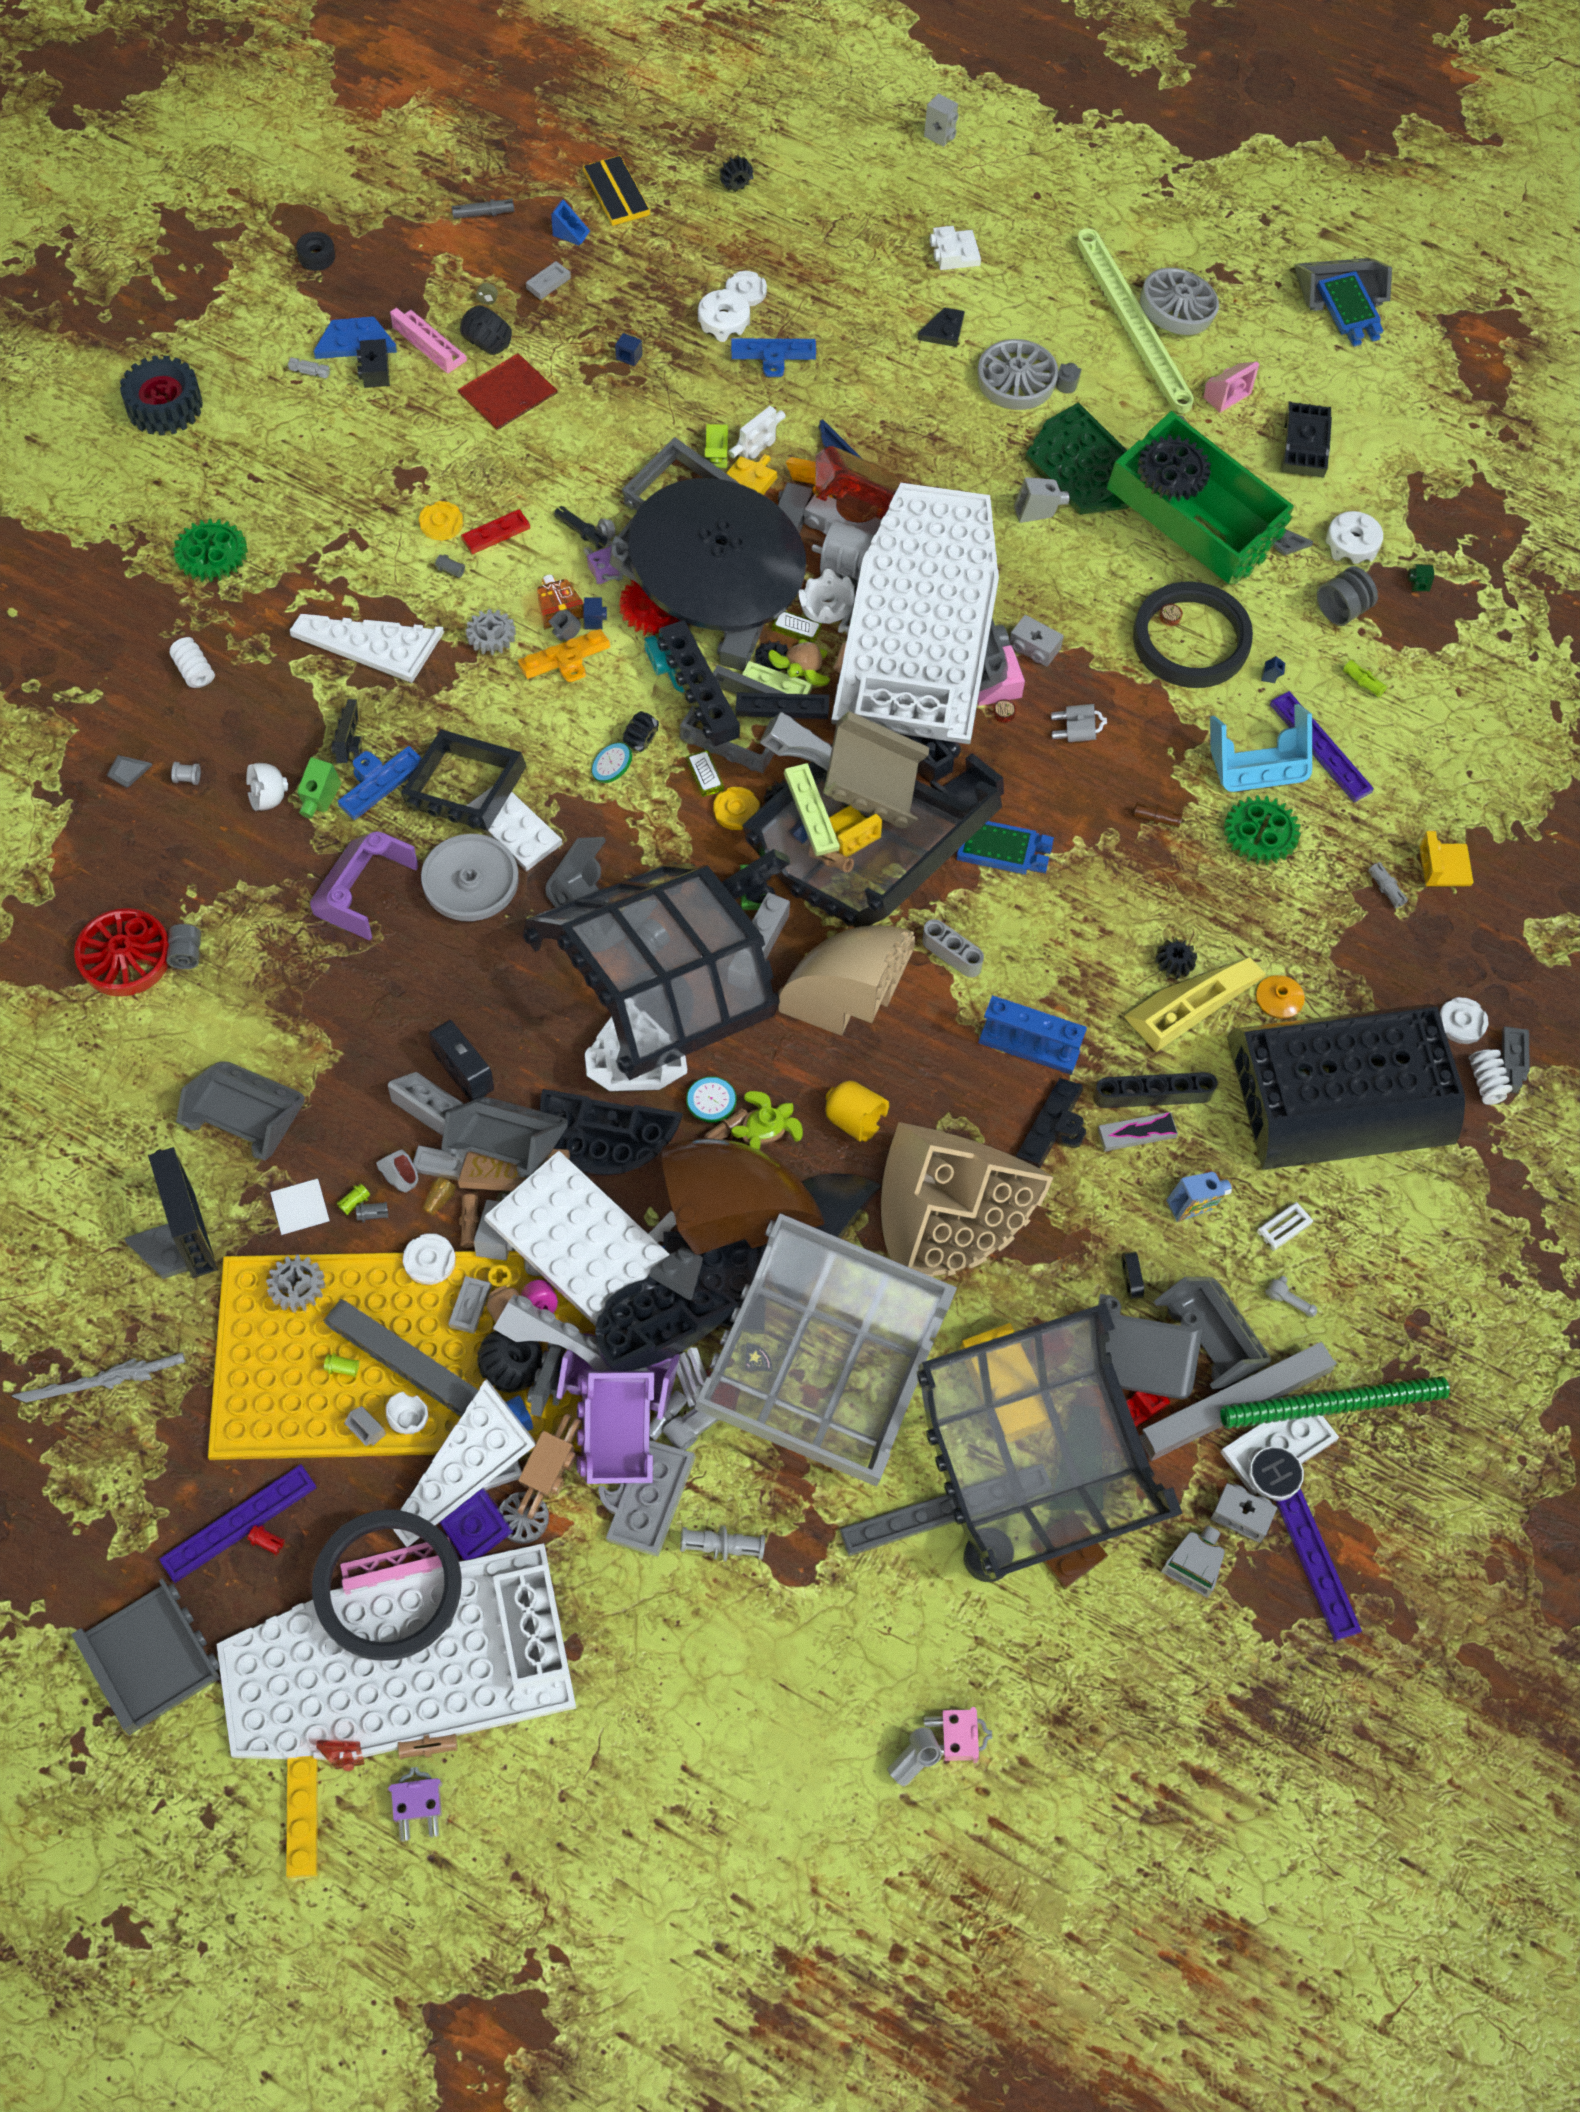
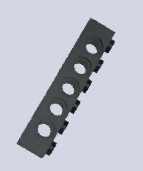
M685 620L659 628L658 648L661 652H665L669 669L675 671L676 682L679 687H683L687 703L692 704L696 720L698 722L701 721L706 739H710L715 747L740 738V723Z

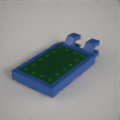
M1356 271L1318 281L1317 288L1341 335L1347 333L1353 347L1362 344L1360 339H1363L1365 336L1362 331L1365 328L1372 342L1380 340L1381 336L1379 334H1382L1384 331L1380 324L1381 318Z
M987 821L959 848L957 860L1025 875L1027 869L1046 873L1049 857L1034 854L1035 851L1051 854L1054 837L1043 834L1039 836V833H1036L1034 830Z

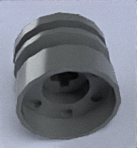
M1357 566L1348 567L1321 585L1317 591V602L1320 610L1329 621L1338 626H1345L1376 605L1378 600V591L1374 581L1369 574Z

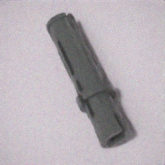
M513 198L497 201L490 199L489 202L452 206L453 219L482 215L497 216L496 214L515 212Z

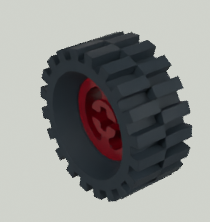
M158 355L152 356L153 360L147 361L146 358L141 359V365L138 366L136 363L131 365L132 372L126 370L124 373L125 378H121L120 392L131 423L134 426L137 425L138 429L142 432L147 429L148 434L151 435L158 431L159 436H164L165 431H171V435L176 434L177 428H181L183 431L188 428V422L193 425L196 422L195 416L199 417L201 414L200 408H203L202 396L194 370L190 369L189 364L186 362L182 364L181 360L176 357L173 361H171L170 356L166 355L163 356V359H159Z

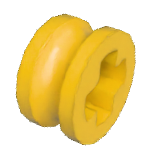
M496 1265L490 1269L488 1280L491 1283V1288L496 1290L502 1286H507V1288L511 1286L512 1275L508 1267ZM502 1273L506 1278H503L502 1283H497L496 1278L498 1274Z

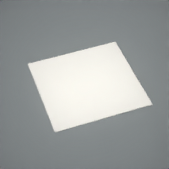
M318 1179L270 1192L281 1235L329 1221Z

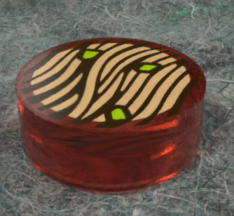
M1166 604L1160 610L1159 619L1164 625L1175 626L1180 623L1183 613L1179 606Z
M1002 699L994 704L993 716L997 721L1007 723L1014 719L1016 706L1012 701Z

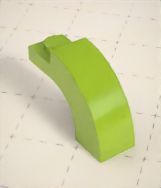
M706 424L705 459L718 468H727L728 425Z

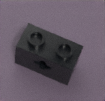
M386 339L360 341V350H357L358 363H361V366H357L358 377L363 379L364 388L390 386Z

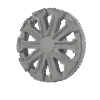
M526 1492L511 1494L502 1502L499 1508L502 1515L504 1511L512 1514L503 1517L507 1522L513 1521L509 1524L512 1530L517 1528L515 1535L510 1534L506 1537L515 1543L535 1541L545 1532L549 1523V1512L544 1501L540 1505L543 1511L537 1512L533 1520L527 1518L531 1506H528L523 1515L517 1513L520 1506L519 1498H524ZM534 1494L532 1499L535 1500L537 1495ZM513 1501L517 1509L508 1504ZM543 1518L544 1523H539L535 1519ZM530 1527L537 1528L538 1532L533 1533ZM523 1530H526L527 1532L526 1538H522L521 1536Z

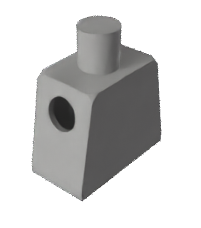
M1025 478L1014 503L1019 523L1053 517L1058 505H1067L1069 503V494L1067 491L1060 492L1057 482L1053 479Z

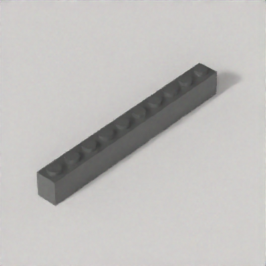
M787 482L784 491L780 490L778 507L791 519L800 534L804 524L805 508L812 499V489ZM764 625L748 630L725 631V640L719 643L717 655H720V665L744 671L751 660Z

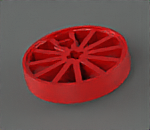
M131 908L111 910L95 917L82 929L75 943V963L85 981L98 992L118 997L135 995L152 987L166 972L169 966L166 961L169 946L168 935L163 925L147 912ZM124 921H128V922L126 923V925H125V932H124V923H123V922H124ZM117 923L118 934L112 936L105 927ZM100 932L107 942H100L92 938L96 933ZM157 935H160L162 938L159 942L146 944ZM87 947L101 951L84 955ZM162 952L160 958H155V957H151V956H148V955H144V954ZM101 962L91 970H85V965ZM137 962L153 966L154 968L149 973H146ZM128 965L141 977L140 979L130 982ZM122 967L123 984H113ZM107 970H109L104 981H99L96 979L100 975L105 973Z

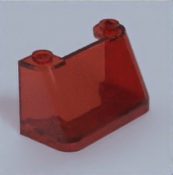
M834 446L822 449L816 455V498L826 501L827 496L837 495V498L841 499L847 493L878 507L877 516L880 517V520L883 519L900 485L895 474Z

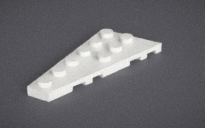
M300 614L290 629L292 637L411 683L444 633L443 627H435V629L423 628V625L406 627L401 626L399 623L371 620L353 622L350 618L331 620L328 616Z
M487 1379L483 1382L480 1390L470 1402L458 1424L455 1425L433 1459L432 1464L420 1479L419 1484L401 1508V1511L413 1513L436 1525L536 1445L535 1440ZM393 1529L406 1547H409L420 1538L411 1532Z

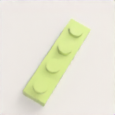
M808 763L785 769V778L815 855L820 856L838 851L840 845Z

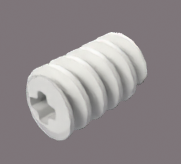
M181 638L172 644L169 652L187 685L193 688H201L212 682L215 677L214 671L211 670L210 664L207 663V659L203 656L198 644L194 643L193 638Z
M1481 1050L1469 1056L1484 1104L1500 1103L1507 1098V1093L1512 1091L1511 1085H1505L1509 1082V1077L1503 1076L1507 1072L1506 1068L1500 1067L1504 1064L1503 1059H1496L1501 1055L1499 1050Z

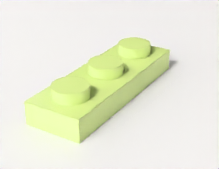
M750 661L742 674L787 694H810L812 690V684L796 677L791 678L787 674Z

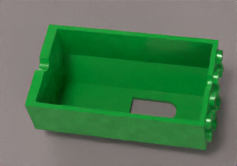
M1170 411L1150 429L1143 440H1138L1115 461L1107 486L1108 490L1227 584H1237L1243 577L1247 579L1253 572L1256 565L1260 566L1266 560L1268 551L1277 540L1284 536L1287 531L1285 527L1293 518L1291 515L1294 509L1293 504L1173 411ZM1168 435H1171L1173 440L1180 436L1183 442L1188 438V444L1190 445L1196 442L1195 449H1204L1202 455H1208L1206 462L1211 463L1209 468L1211 474L1207 485L1204 486L1202 492L1198 491L1196 497L1190 495L1189 500H1186L1182 496L1180 502L1176 500V497H1172L1171 501H1168L1167 495L1160 499L1159 492L1151 494L1153 488H1145L1146 481H1140L1142 474L1137 473L1139 468L1137 464L1141 451H1144L1145 445H1150L1153 439L1158 442L1160 436L1167 440ZM1198 517L1201 521L1207 524L1215 532L1221 535L1224 538L1225 542L1218 538L1215 534H1213L1210 530L1204 527L1197 520H1195V518Z

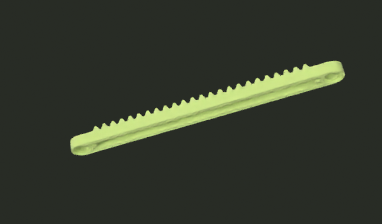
M1090 228L1082 229L1078 234L1077 245L1084 256V262H1087V267L1091 268V274L1094 273V279H1097V284L1101 285V291H1104V296L1107 297L1108 303L1111 302V308H1114V313L1118 315V320H1121L1124 331L1128 332L1129 338L1131 337V343L1135 344V350L1138 349V355L1142 356V362L1145 361V367L1149 368V374L1152 373V379L1156 380V386L1159 385V391L1163 392V398L1166 397L1174 411L1178 413L1189 412L1192 408L1194 397L1098 233ZM1083 238H1091L1093 241H1084ZM1184 399L1188 403L1180 404L1177 400Z

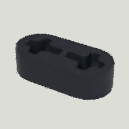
M1136 1251L1123 1252L1121 1261L1128 1297L1130 1300L1144 1298V1283L1138 1254Z

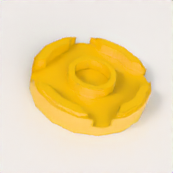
M434 502V505H427L420 512L419 525L421 531L433 540L443 541L451 539L458 535L463 528L462 512L459 511L455 504L450 502Z
M731 787L717 795L714 800L713 814L716 821L723 827L730 830H743L742 825L760 809V803L750 790L743 787Z

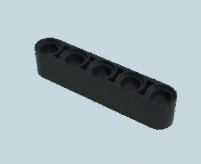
M1208 1072L1105 1077L1098 1081L1093 1100L1101 1108L1207 1103L1212 1099L1218 1081L1213 1074ZM1200 1086H1206L1209 1090H1204ZM1175 1087H1181L1185 1091H1179ZM1151 1088H1156L1160 1092H1154ZM1127 1089H1130V1090H1133L1135 1093H1134V1094H1131V1093L1127 1092L1126 1090H1127ZM1101 1091H1108L1111 1095H1105Z

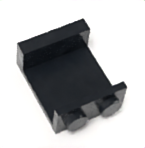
M973 753L965 758L966 771L943 787L934 779L930 781V787L969 806L978 803L974 786L979 781L999 789L1000 796L1004 794L1003 777Z

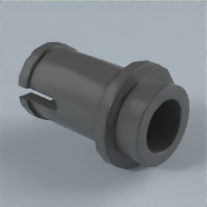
M440 554L435 562V567L442 572L444 570L458 578L462 577L466 567L464 564L450 559L446 554Z
M361 1202V1205H356L357 1221L362 1220L365 1223V1220L388 1218L387 1202L365 1205Z

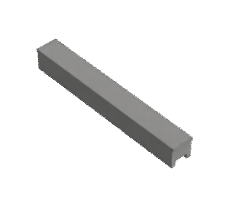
M1320 1342L1143 1429L1144 1434L1139 1436L1140 1441L1148 1452L1150 1460L1153 1461L1222 1427L1220 1410L1223 1405L1230 1406V1404L1238 1405V1403L1269 1401V1399L1273 1398L1276 1400L1331 1373L1337 1363L1332 1359L1324 1344Z

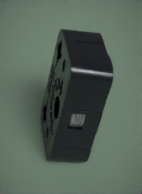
M449 1019L428 1032L431 1051L435 1058L470 1101L482 1098L494 1090L491 1069L452 1020Z

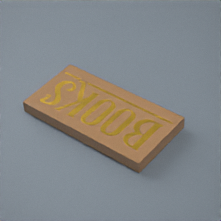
M553 1149L546 1161L558 1151L569 1159V1150ZM470 1151L467 1153L458 1183L460 1188L514 1191L527 1178L518 1176L516 1164Z

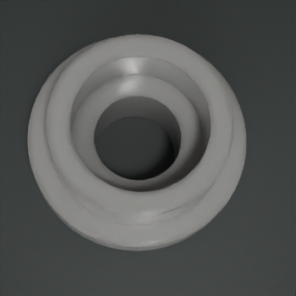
M605 518L600 519L596 530L605 535L607 539H611V537L615 536L613 522Z

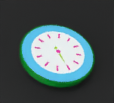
M621 742L605 747L593 761L591 768L593 777L600 783H610L620 778L631 764L632 750L628 745Z
M704 1077L697 1080L691 1085L686 1096L687 1107L690 1113L704 1122H718L727 1118L734 1111L737 1100L736 1092L732 1085L719 1077Z

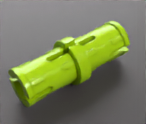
M1352 659L1343 668V672L1355 679L1360 687L1364 686L1378 698L1384 694L1388 687L1375 678L1370 670L1366 671Z

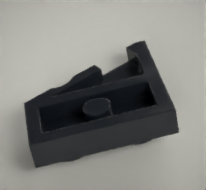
M944 307L919 331L918 341L957 347L965 311Z

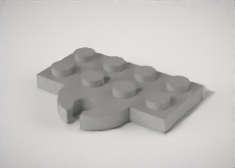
M649 1440V1452L653 1455V1483H621L619 1489L614 1492L608 1491L604 1486H599V1495L602 1504L608 1512L615 1515L606 1536L607 1541L658 1557L696 1456L692 1452Z

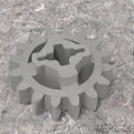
M488 609L487 614L479 611V617L473 615L472 622H467L468 629H466L468 643L473 645L475 651L481 648L482 654L490 651L491 655H494L495 650L503 653L502 648L509 649L510 642L515 641L514 635H516L513 619H508L507 613L500 615V610L492 613L491 609Z
M296 1255L295 1261H291L287 1256L285 1257V1264L276 1263L277 1271H269L273 1279L266 1280L268 1287H270L267 1290L270 1297H273V1303L275 1305L280 1304L284 1311L288 1306L291 1307L293 1313H296L297 1307L300 1306L303 1311H306V1304L310 1303L315 1306L314 1298H322L323 1296L320 1290L326 1286L324 1280H322L325 1278L323 1271H319L320 1268L317 1262L311 1265L312 1262L309 1257L301 1261L300 1256ZM303 1270L310 1273L312 1277H310V1275H305L303 1273ZM279 1290H282L283 1293H288L289 1297L284 1296Z

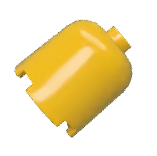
M854 1081L842 1082L838 1086L832 1087L826 1095L825 1112L827 1118L860 1142L861 1140L867 1142L880 1128L876 1124L881 1115L886 1117L888 1113L889 1101Z

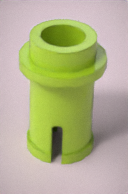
M361 1183L358 1186L354 1185V1189L336 1203L346 1215L356 1208V1205L363 1201H368L367 1198L370 1196V1193Z
M336 1353L332 1355L327 1354L324 1370L328 1371L329 1374L336 1372L356 1377L360 1361L338 1357Z

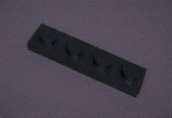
M737 692L735 714L736 717L774 718L782 712L791 718L828 719L829 695Z

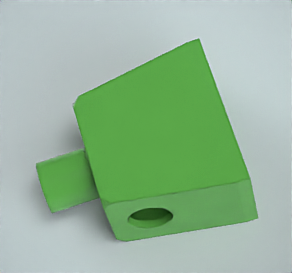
M313 757L310 758L298 788V795L303 803L299 811L302 816L312 819L316 810L321 812L328 810L342 784L333 764Z

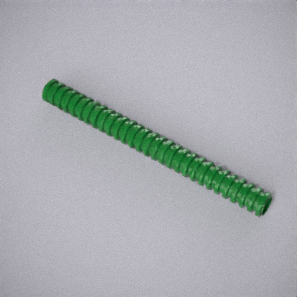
M1444 1376L1430 1377V1379L1423 1378L1422 1380L1415 1379L1414 1381L1408 1380L1407 1382L1401 1381L1399 1383L1393 1382L1392 1384L1386 1383L1384 1385L1378 1384L1377 1386L1371 1385L1369 1387L1363 1386L1354 1389L1348 1388L1346 1390L1292 1396V1398L1288 1396L1284 1399L1281 1397L1276 1400L1274 1398L1269 1399V1401L1262 1400L1261 1402L1238 1403V1405H1223L1220 1410V1418L1223 1426L1226 1429H1231L1232 1426L1238 1428L1240 1425L1246 1427L1247 1425L1268 1424L1271 1421L1275 1423L1279 1420L1282 1422L1287 1419L1290 1421L1295 1418L1302 1419V1417L1309 1418L1310 1416L1317 1417L1318 1415L1325 1416V1414L1332 1415L1333 1413L1340 1414L1341 1412L1348 1413V1411L1355 1412L1356 1410L1363 1411L1364 1409L1370 1410L1371 1408L1377 1409L1379 1407L1385 1408L1394 1405L1400 1406L1409 1403L1444 1400L1449 1397L1450 1388Z

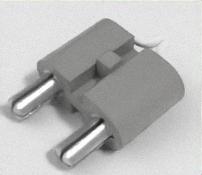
M1094 704L1066 706V711L1051 713L1052 720L1067 719V730L1052 731V738H1068V742L1096 740V733L1102 730L1104 724H1107V718H1103L1099 711H1095ZM1095 714L1102 720L1098 729L1095 726Z

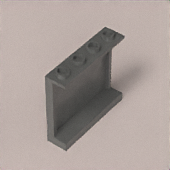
M163 1578L159 1580L162 1586L87 1632L80 1628L71 1634L119 1723L128 1735L133 1734L220 1679L216 1671L220 1668L217 1659L213 1653L207 1655L203 1646L207 1645L204 1636L200 1630L194 1632L190 1625L194 1619L186 1606L182 1609L179 1606L177 1600L181 1596L173 1583L168 1586Z

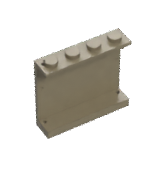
M848 711L837 720L824 794L836 801L849 804L857 810H862L871 815L877 814L881 819L892 823L894 826L906 829L918 819V817L910 813L918 763L928 756L929 747Z

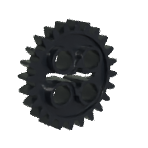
M1168 435L1167 440L1162 436L1159 437L1158 442L1153 439L1150 445H1145L1144 451H1141L1137 473L1142 474L1140 481H1146L1145 488H1153L1151 494L1159 492L1160 499L1167 495L1168 501H1171L1172 497H1176V500L1180 502L1182 496L1186 500H1189L1190 495L1196 497L1198 491L1202 492L1204 486L1207 485L1211 470H1209L1211 463L1206 462L1208 455H1202L1204 449H1195L1196 442L1190 445L1188 444V438L1183 442L1180 436H1177L1176 440H1173L1171 435Z

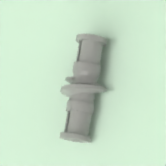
M725 1525L720 1526L718 1533L704 1530V1532L687 1530V1527H682L681 1552H685V1549L699 1550L706 1553L714 1552L713 1559H716L720 1552L725 1562H727L728 1553L736 1556H757L758 1559H763L765 1535L760 1534L759 1537H753L737 1533L727 1534Z

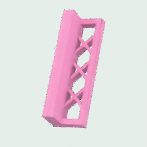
M395 308L390 312L392 327L447 374L467 361L466 355L412 310L404 314L398 308ZM452 355L456 356L457 359L453 361Z
M427 1542L340 1564L343 1576V1590L348 1595L351 1594L350 1590L366 1586L368 1588L377 1586L378 1583L393 1579L395 1581L404 1579L405 1576L421 1572L423 1574L432 1572L433 1569L442 1567V1563L438 1555L429 1557L433 1548ZM410 1554H415L422 1558L418 1561L402 1564L405 1557ZM383 1561H388L394 1565V1567L374 1571L378 1564ZM359 1567L367 1572L366 1574L349 1578L348 1570Z

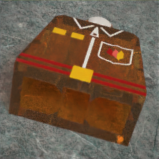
M553 575L543 577V585L537 588V595L544 630L553 627L548 621L561 610H568L577 619L584 618V603L567 579L556 581Z

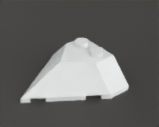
M632 999L624 1000L640 1057L672 1043L668 1039L666 1032L644 1011L640 1012L633 1005ZM612 1017L598 1034L597 1040L592 1047H589L584 1055L587 1076L609 1091L660 1090L687 1073L686 1058L683 1056L629 1081L626 1075L619 1071L616 1064L620 1045Z

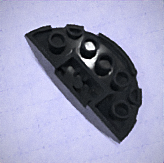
M542 1089L540 1101L541 1112L568 1120L567 1128L553 1149L569 1150V1160L579 1170L602 1176L624 1174L649 1163L662 1151L663 1145L669 1144L683 1116L681 1112L634 1105L633 1107L593 1100L588 1096Z
M828 1173L814 1176L802 1182L814 1198L825 1224L814 1228L840 1239L849 1227L855 1224L881 1188V1185L873 1180L854 1174ZM793 1236L780 1239L769 1267L775 1285L785 1296L799 1301L823 1268L829 1251Z
M652 1278L640 1280L623 1287L606 1301L605 1309L601 1315H598L596 1322L597 1348L603 1361L611 1371H630L645 1368L671 1358L701 1340L721 1324L738 1307V1303L715 1287L708 1290L696 1285L693 1298L688 1300Z

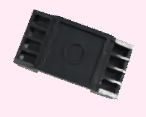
M1289 401L1284 421V428H1287L1281 472L1325 477L1328 469L1331 441V407Z

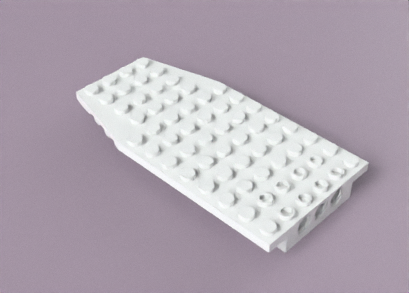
M900 483L889 505V509L883 517L868 551H866L863 557L832 715V724H837V720L850 711L898 734L970 744L999 580L990 495Z
M539 1544L459 1562L462 1574L461 1596L450 1625L429 1647L403 1659L391 1661L371 1660L346 1651L333 1641L322 1627L317 1617L313 1600L305 1604L301 1603L278 1617L274 1616L253 1629L249 1628L218 1643L217 1651L231 1756L233 1758L287 1759L300 1758L301 1756H308V1758L310 1756L311 1759L312 1756V1758L317 1760H355L398 1750V1742L400 1740L401 1742L424 1739V1734L429 1735L430 1738L452 1734L459 1736L576 1709L545 1545ZM443 1567L433 1569L432 1572L424 1574L421 1572L405 1576L404 1579L396 1581L393 1579L378 1583L377 1586L369 1588L366 1586L350 1590L351 1594L348 1595L345 1594L343 1588L332 1590L330 1594L334 1611L340 1622L349 1631L366 1640L391 1642L406 1638L425 1626L439 1607L444 1590Z

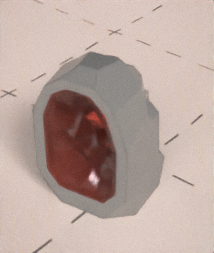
M403 1149L376 1162L378 1169L383 1173L388 1183L394 1185L397 1190L406 1193L417 1184V1170L409 1155Z

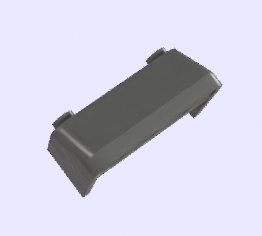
M604 837L577 838L546 884V895L555 907L599 891L595 884L601 876V867L594 857L605 843L606 839ZM655 901L632 903L626 907L622 914L637 933L658 904ZM610 912L572 927L592 953H603L628 938Z
M1184 1277L1153 1301L1156 1306H1168L1167 1311L1175 1321H1181L1183 1314L1190 1310L1205 1312L1201 1344L1215 1363L1211 1367V1376L1214 1380L1210 1384L1212 1389L1230 1387L1271 1362L1270 1355L1224 1288L1213 1277Z

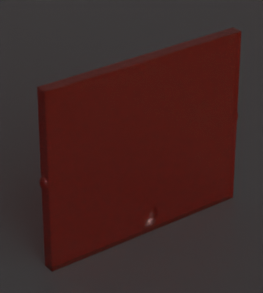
M519 353L457 390L475 411L484 417L496 430H499L558 393V390Z

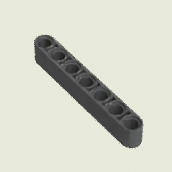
M340 1299L323 1319L324 1323L334 1332L460 1417L463 1416L470 1402L479 1391L343 1299Z

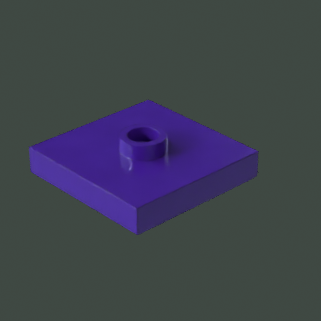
M485 1488L480 1489L439 1522L464 1561L482 1557L513 1532Z

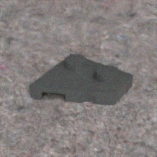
M168 1224L124 1238L127 1246L132 1248L162 1279L188 1271L172 1238Z
M681 1246L651 1268L650 1277L686 1299L691 1300L701 1270L703 1257Z

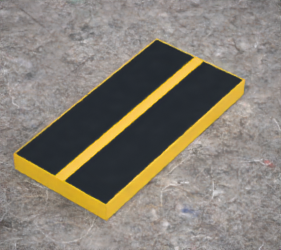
M621 155L583 165V172L612 226L650 215V209Z

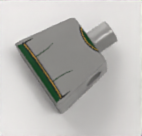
M1205 1526L1201 1536L1190 1532L1169 1558L1161 1572L1208 1598L1215 1587L1225 1553L1223 1548L1215 1545L1220 1532L1210 1526Z

